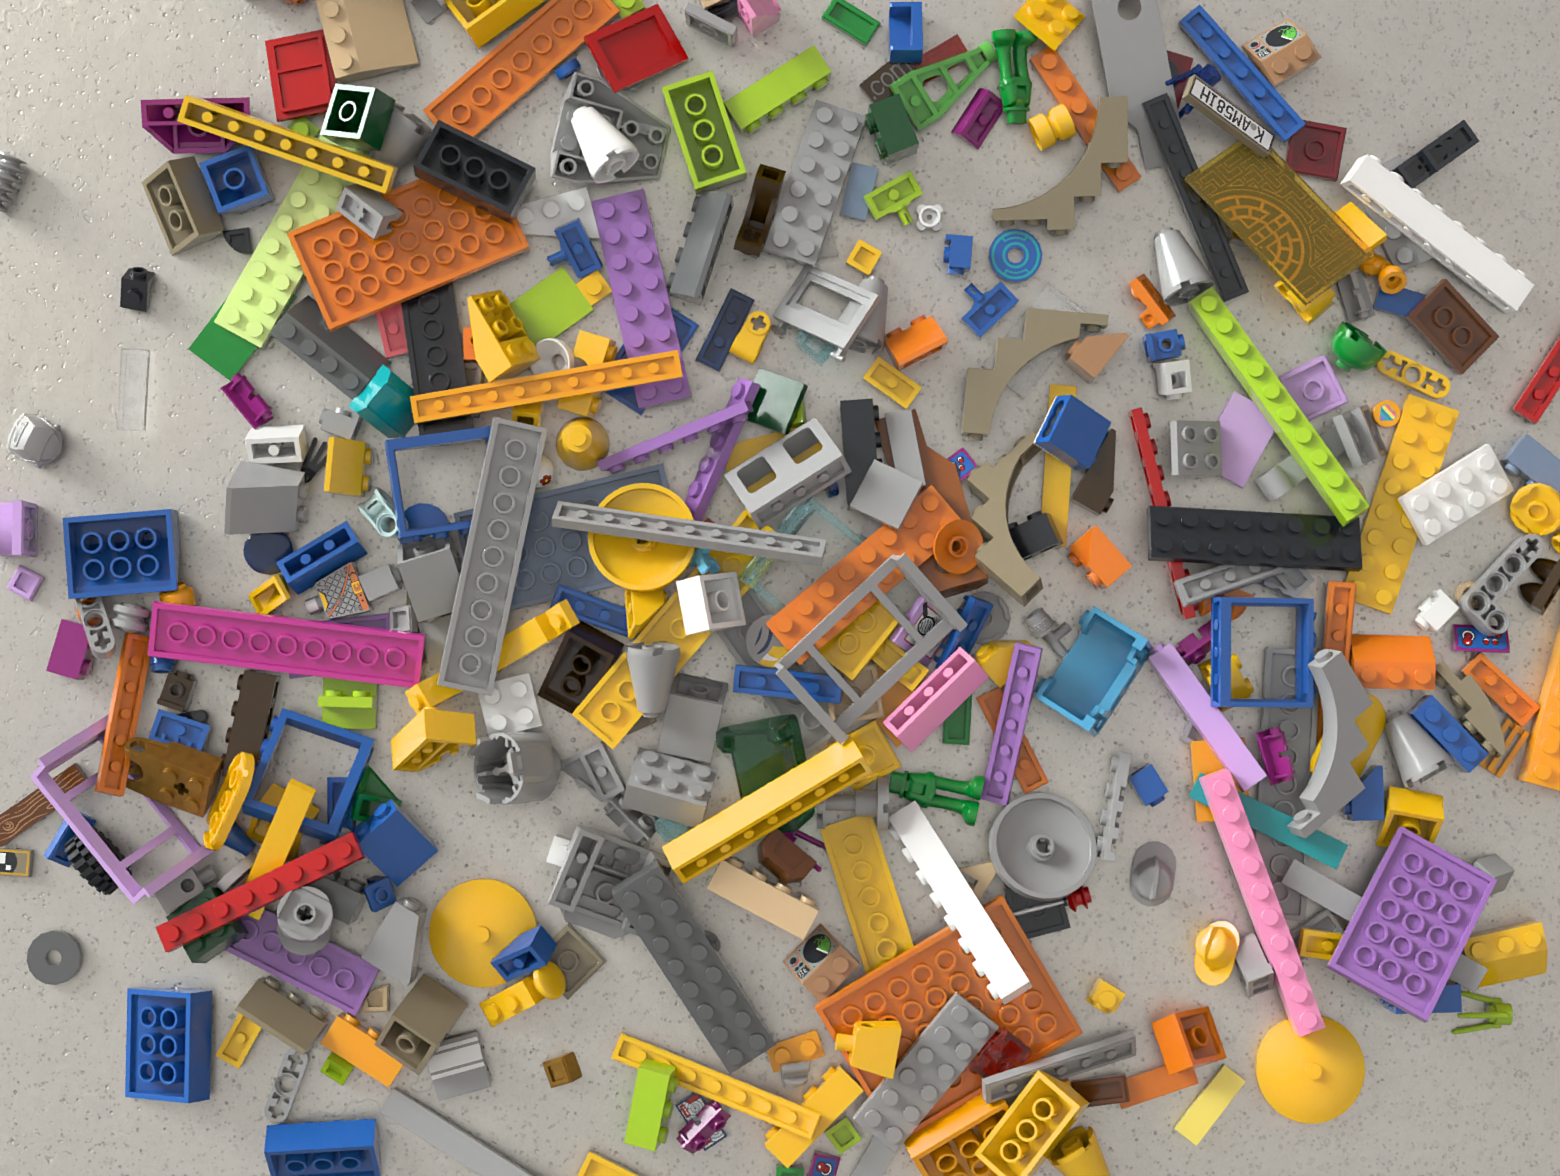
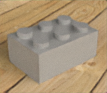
M639 747L626 785L622 807L696 827L703 821L717 769Z

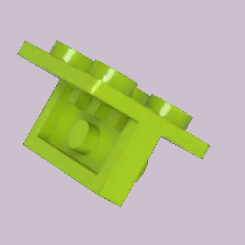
M323 677V696H318V707H322V722L343 729H375L378 684Z

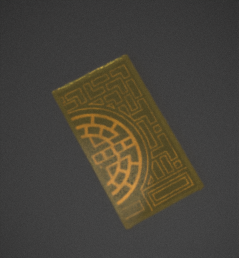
M1237 141L1200 168L1188 174L1185 178V181L1305 306L1363 263L1372 259L1375 254L1272 147L1269 155L1262 158L1243 143Z

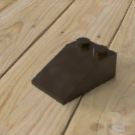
M580 620L579 624L566 632L537 694L571 714L615 664L625 645Z

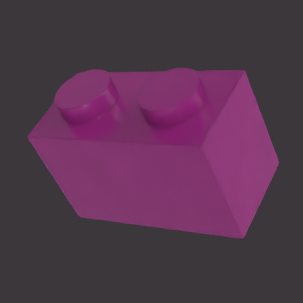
M61 619L46 671L76 680H84L85 676L90 674L93 661L90 660L92 652L82 623Z

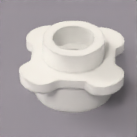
M920 204L917 207L918 221L916 222V227L918 230L933 229L934 231H939L942 228L940 214L943 212V209L940 205L925 206ZM928 215L932 216L931 220L927 219Z

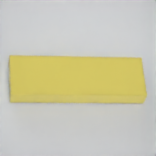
M1222 1064L1175 1125L1174 1129L1197 1146L1246 1081Z

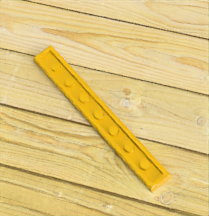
M623 1032L620 1034L612 1055V1059L636 1069L639 1068L645 1059L677 1067L675 1077L679 1078L678 1086L809 1140H813L822 1117L820 1112Z

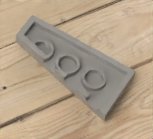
M1118 751L1117 756L1113 755L1111 759L1110 771L1114 772L1112 783L1108 782L1105 790V798L1109 800L1107 809H1102L1100 816V825H1104L1102 836L1098 835L1096 838L1098 857L1106 861L1115 862L1116 852H1111V847L1119 838L1120 828L1119 823H1116L1117 817L1120 818L1123 812L1124 796H1121V793L1127 787L1132 753Z

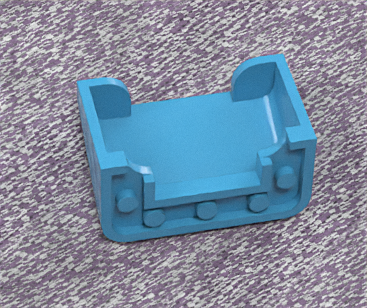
M1093 606L1090 611L1086 610L1079 620L1081 634L1053 677L1042 678L1038 682L1034 690L1036 692L1034 697L1088 734L1096 737L1150 656L1149 651L1153 649V646L1148 639Z

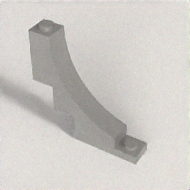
M1332 649L1319 651L1314 656L1315 659L1308 664L1322 703L1323 736L1314 772L1299 797L1306 810L1298 812L1294 816V820L1287 825L1293 835L1303 838L1311 835L1365 789L1350 762L1369 747L1354 719L1369 708L1373 702L1342 651Z

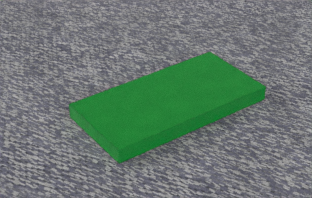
M294 294L291 300L289 301L286 309L284 310L283 315L296 300L297 296H295ZM225 300L188 349L228 380L232 381L231 378L241 372L259 347L214 323L226 302Z

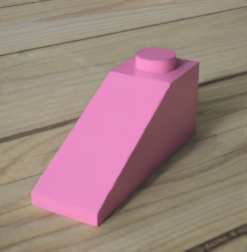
M737 0L738 16L752 37L780 21V14L778 12L781 11V8L776 0Z

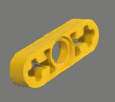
M1387 351L1375 366L1379 374L1431 399H1440L1450 391V381L1446 376L1394 351ZM1391 357V363L1398 367L1402 365V362L1405 363L1399 372V376L1396 375L1399 370L1394 367L1388 370L1384 369L1385 363L1382 362V359L1386 360ZM1408 368H1415L1419 371L1420 377L1417 382L1412 383L1406 379L1405 374ZM1426 374L1429 375L1426 380L1431 383H1435L1438 380L1441 381L1440 387L1443 388V391L1440 390L1434 393V387L1427 383L1424 384L1423 388L1420 387L1426 378Z

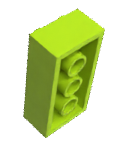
M713 70L661 87L696 195L701 194L702 190L710 191L746 179L747 172Z

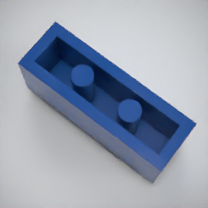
M345 521L276 563L287 583L299 595L313 587L319 580L344 565L355 562L368 553L356 532Z
M1424 695L1408 711L1452 757L1453 764L1461 772L1470 773L1489 755L1433 695Z

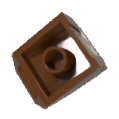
M779 829L770 832L757 846L758 863L783 882V884L801 882L817 863Z

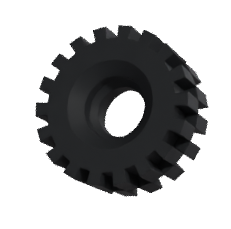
M92 827L119 861L125 859L124 855L120 854L118 847H115L112 841L105 837L104 833L98 832L97 828ZM77 835L66 842L64 845L66 849L64 850L69 855L67 858L74 864V869L81 873L80 876L86 879L91 887L94 886L98 892L102 891L104 895H111L119 888ZM129 866V867L126 868V870H127V871L129 872V874L131 875V874H132V871L129 869V868H131V867Z

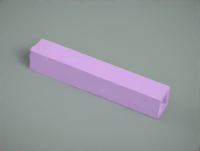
M1160 643L1150 650L1149 653L1152 656L1147 659V662L1222 766L1230 770L1233 781L1240 791L1245 792L1267 776L1219 708L1211 707V697L1172 643L1166 646Z

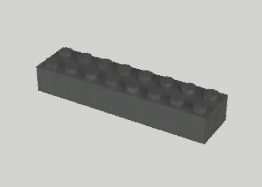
M658 859L611 888L612 896L729 1074L776 1045L773 1035Z

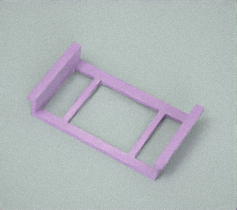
M108 714L37 760L40 766L30 778L130 902L135 905L143 897L147 896L149 898L215 850L207 849L204 845L200 847L167 805L144 796L169 828L122 861H119L71 802L72 799L96 784L98 772L66 793L61 790L48 774L97 741L103 746ZM128 774L129 779L137 780L140 778L137 775ZM176 835L190 855L141 888L126 868Z

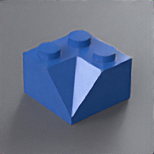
M245 145L199 163L219 214L248 210L275 200L258 154L250 146Z

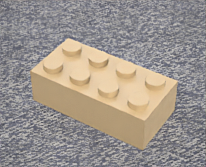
M730 856L719 863L707 886L708 890L804 940L819 912L814 898L804 893H801L800 897L791 892V886L783 884L779 880L776 884L767 880L768 874L755 867L752 871L744 868V862L734 856Z

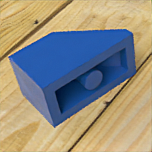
M1371 765L1360 777L1365 789L1342 808L1343 815H1347V820H1385L1383 766Z
M540 925L520 934L492 959L491 964L503 979L509 982L546 966L557 943Z

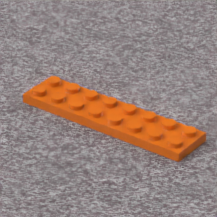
M550 0L423 109V112L434 125L440 120L476 138L586 43L584 40L585 35L605 27L619 15L620 10L611 0Z
M932 485L917 496L899 532L886 525L881 526L768 620L765 625L789 652L892 554L901 556L905 553L917 567L923 564L934 554V540L940 528L947 522L960 519V517ZM896 567L877 586L886 595L905 579V576ZM870 591L813 646L820 650L874 605L878 599ZM806 651L796 662L801 666L811 655Z

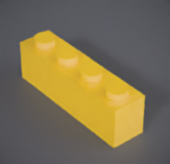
M841 1064L836 1068L832 1065L822 1075L824 1081L817 1088L812 1085L802 1096L805 1100L800 1105L822 1113L813 1140L775 1125L765 1133L764 1136L767 1139L764 1141V1146L787 1168L864 1091L861 1084Z

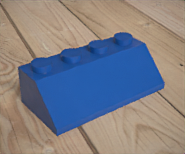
M376 1119L267 1125L264 1154L271 1176H381L380 1137Z

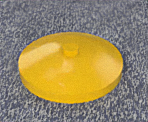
M635 483L621 487L609 494L598 506L694 520L689 508L678 495L665 487L651 483ZM588 532L589 551L599 571L615 585L630 591H654L673 583L686 571L696 551V547Z
M489 878L469 880L451 889L437 904L429 926L431 950L439 966L456 981L472 987L486 988L506 983V981L492 966V959L520 934L537 927V920L528 900L513 886Z
M1322 1015L1325 1028L1301 1037L1293 1032L1288 1018L1277 1023L1263 1038L1255 1059L1256 1081L1265 1100L1284 1117L1300 1123H1323L1340 1116L1355 1102L1364 1082L1365 1063L1357 1040L1343 1025Z

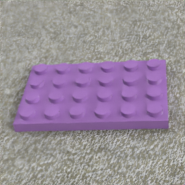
M1399 826L1339 941L1327 968L1424 1023L1427 1022L1497 879L1406 828Z

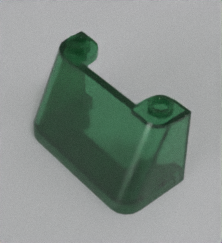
M794 714L779 715L726 726L716 732L717 747L722 753L732 755L741 800L807 761L799 721ZM815 806L777 829L781 832L797 831L813 817Z

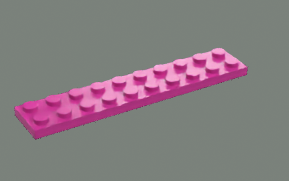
M154 601L152 605L148 656L412 688L421 681L426 634Z

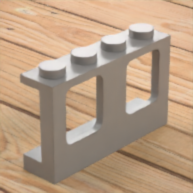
M814 417L724 476L759 530H761L852 471L843 454L816 417ZM818 442L823 446L819 452L799 464L792 460V458ZM770 472H775L776 478L756 492L749 493L746 489Z

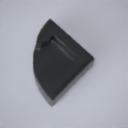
M251 228L223 231L226 242L235 251L244 255H252L254 253Z

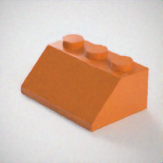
M1352 634L1349 665L1364 688L1435 690L1436 661L1430 636Z

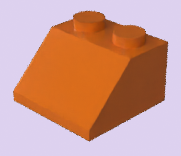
M922 315L910 322L911 327L903 331L899 327L886 334L887 339L884 340V346L897 370L901 371L946 347L948 339L933 316L926 319Z
M1209 1006L1174 1013L1151 1023L1169 1075L1186 1072L1227 1058Z

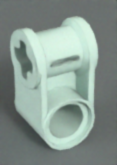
M378 487L374 490L375 494L365 503L358 505V509L371 522L379 534L385 537L398 538L397 524L392 532L389 530L390 521L394 519L396 523L393 501L386 492ZM405 518V520H406V527H407V529H408V521H407V519Z

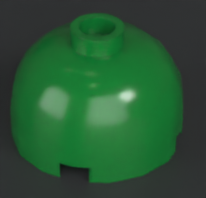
M1343 321L1336 329L1331 340L1332 353L1338 359L1336 364L1347 372L1351 368L1357 371H1367L1373 368L1387 351L1377 341L1373 344V341L1368 338V334L1348 322L1344 323Z

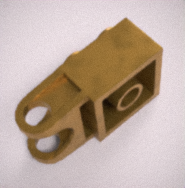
M135 737L125 743V755L138 764L130 765L128 774L140 777L137 780L127 778V788L165 805L202 818L205 816L216 796L223 758L174 741L168 744L147 738ZM140 746L145 750L142 752L135 751L131 747Z

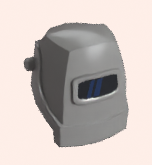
M22 413L10 430L6 447L17 457L24 461L35 463V466L41 469L43 464H51L52 460L56 459L62 451L63 435L59 432L61 426L58 424L53 425L39 416Z

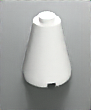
M583 106L573 113L574 117L571 123L590 176L596 183L601 184L616 179L614 175L616 172L622 170L625 173L636 163L639 158L637 147L595 108Z

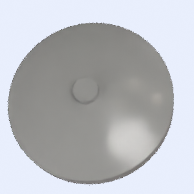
M1032 793L1013 800L999 813L990 830L989 854L996 873L1010 889L1026 898L1038 901H1052L1064 898L1084 884L1095 865L1097 854L1096 839L1088 819L1074 804L1057 795Z

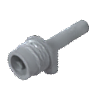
M1040 607L1030 613L1025 618V621L1029 625V629L1034 633L1033 637L1035 639L1044 637L1063 661L1068 651L1060 639L1072 629L1067 622H1064L1055 631H1052L1057 622L1053 621L1049 614Z

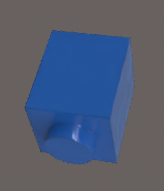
M1148 763L1128 775L1127 781L1142 805L1147 806L1150 804L1151 807H1154L1165 800L1163 795L1169 791L1152 764Z

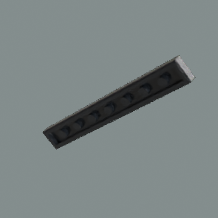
M1165 93L1142 103L1144 113L1222 301L1226 302L1248 293L1249 290L1213 203L1191 181L1200 175V171L1168 94Z

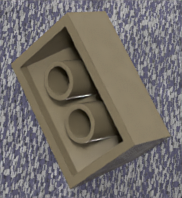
M194 156L169 160L141 182L172 256L211 241L225 230Z
M270 976L259 978L237 1005L235 1011L302 1055L306 1054L314 1047L329 1024L330 1020L325 1018L327 1014L316 1006L310 1008L302 1003L304 999L293 991L287 993L281 989V983Z

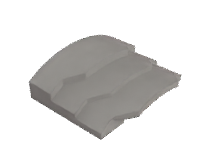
M577 825L568 845L567 855L557 876L558 879L547 903L560 908L565 922L590 929L613 939L629 933L639 936L612 896L611 888L658 859L670 879L673 880L675 872L667 857L615 835Z

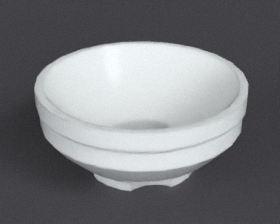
M547 338L542 339L535 345L541 359L530 366L532 375L559 371L560 369L555 364V359L559 354L565 360V365L561 370L574 368L573 353L564 341Z

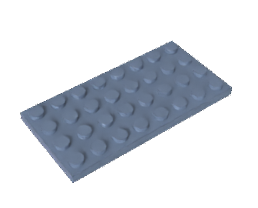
M663 463L534 494L510 611L552 601L558 583L585 593L617 586L609 581L595 565L589 551L588 532L552 527V517L558 501L598 507L615 490L635 483H651L669 489ZM474 509L453 513L455 522L472 520ZM457 531L464 557L468 535H460V531Z

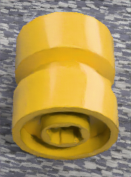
M1064 104L1051 108L1047 116L1040 113L1027 120L1031 135L1040 151L1055 146L1056 139L1065 141L1076 136L1073 120Z

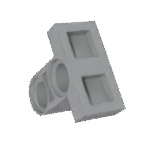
M1251 933L1240 937L1235 965L1244 983L1247 997L1250 998L1273 989L1274 971L1270 963H1267L1255 934Z

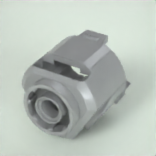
M540 732L494 733L489 737L478 738L476 740L477 744L468 751L471 756H475L474 777L480 791L476 792V798L488 804L507 805L543 801L554 791L561 772V762L557 751L551 746L550 739ZM507 751H508V754H507V760H508V762H504V761L506 760L505 754H506Z

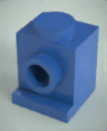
M946 234L944 244H949V247H944L943 263H948V275L963 276L964 272H969L971 268L973 236Z
M1177 329L1149 333L1142 337L1147 364L1179 358L1182 355L1181 350H1185L1183 334L1178 335ZM1163 340L1170 342L1171 347L1169 349L1162 347L1161 343Z

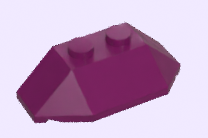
M250 97L202 98L251 115ZM184 99L141 100L142 128L173 154L227 153L236 143L230 139L178 122V116Z

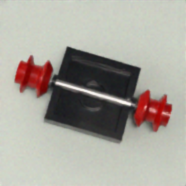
M1081 886L1072 894L1052 901L1029 899L1019 895L1009 887L1004 888L1008 906L1028 939L1071 928L1065 906H1069L1071 910L1076 912L1077 906L1083 905L1088 909L1087 903L1092 902L1088 886L1084 888Z

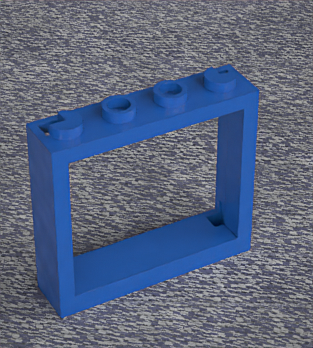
M491 426L390 439L384 442L399 539L405 538L406 543L422 541V536L431 534L433 539L449 537V532L460 531V535H468L471 520L407 529L395 452L485 440L487 449Z
M1211 598V707L1313 708V695L1316 694V688L1314 686V677L1308 664L1314 660V647L1317 642L1316 633L1314 632V620L1317 616V612H1314V599ZM1231 606L1296 607L1295 699H1231Z
M282 708L279 717L275 715L271 722L270 731H272L269 740L265 739L262 743L259 753L262 757L259 764H254L253 778L242 804L243 814L272 822L277 807L259 802L255 798L286 725L359 749L329 824L327 825L305 817L299 833L330 843L340 836L358 787L374 752L375 739Z

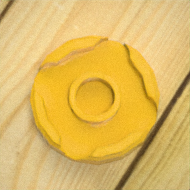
M1541 483L1528 484L1520 488L1513 496L1510 505L1511 519L1516 527L1526 534H1540L1539 536L1548 535L1556 531L1560 526V493L1553 487Z

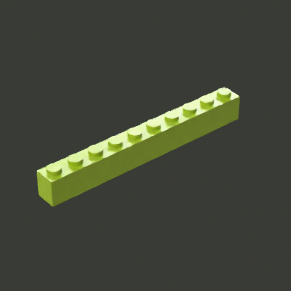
M1210 287L1189 302L1188 311L1341 525L1344 527L1365 513L1370 507L1214 288Z

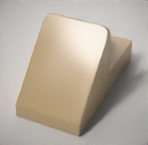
M991 861L959 867L961 871L976 880L974 884L969 882L968 885L978 901L996 874Z

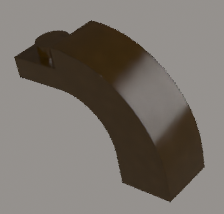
M760 164L754 179L746 213L735 240L734 250L740 251L745 255L760 256L772 224L786 171Z

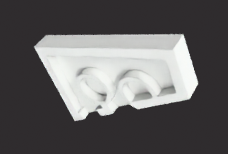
M587 187L522 204L516 215L525 236L557 237L554 232L555 228L580 218L591 240H600Z

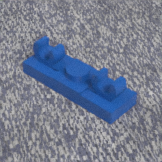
M965 595L963 597L967 603L964 609L958 608L957 612L968 625L961 632L952 629L946 644H940V647L944 650L940 657L934 656L933 658L937 663L936 669L959 647L970 655L994 606L992 603L973 596Z

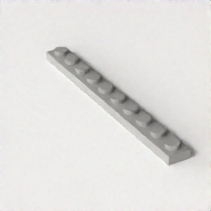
M558 501L552 517V527L822 566L826 550V539Z

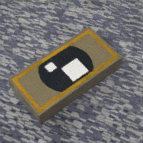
M0 847V875L31 877L33 850Z

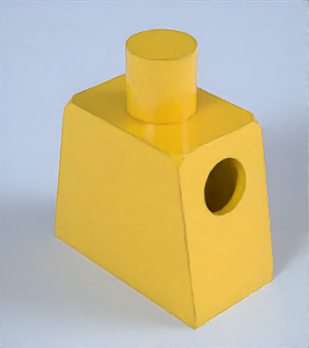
M857 1021L854 1023L852 1035L837 1033L835 1050L848 1051L851 1066L893 1079L902 1031L899 1021Z

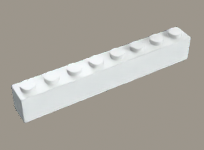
M1367 154L1358 158L1340 183L1341 186L1505 314L1517 311L1534 287V284L1528 280L1527 274L1512 268L1507 264L1508 260L1504 256L1489 250L1485 241L1470 235L1462 223L1452 221L1445 215L1446 212L1443 208L1431 204L1424 199L1425 195L1421 191L1410 188L1404 183L1401 175L1387 170L1383 166V162L1376 156Z
M913 801L889 816L888 819L892 826L888 827V830L896 842L901 839L906 848L902 849V852L908 862L911 864L915 861L920 870L915 872L923 886L929 884L932 888L931 899L938 909L943 906L948 915L943 918L951 931L957 929L962 936L958 942L966 954L972 952L976 959L972 964L980 977L987 976L991 984L986 987L995 1000L1000 998L1005 1005L1032 988L1027 976L917 802Z

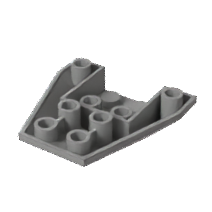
M574 72L562 100L551 148V177L574 184L596 183L590 176L571 123L574 117L573 113L578 108L586 106L595 108L637 147L639 153L638 160L628 171L623 173L622 170H619L614 174L616 179L609 182L659 179L671 126L621 92L614 93L611 86L602 79Z

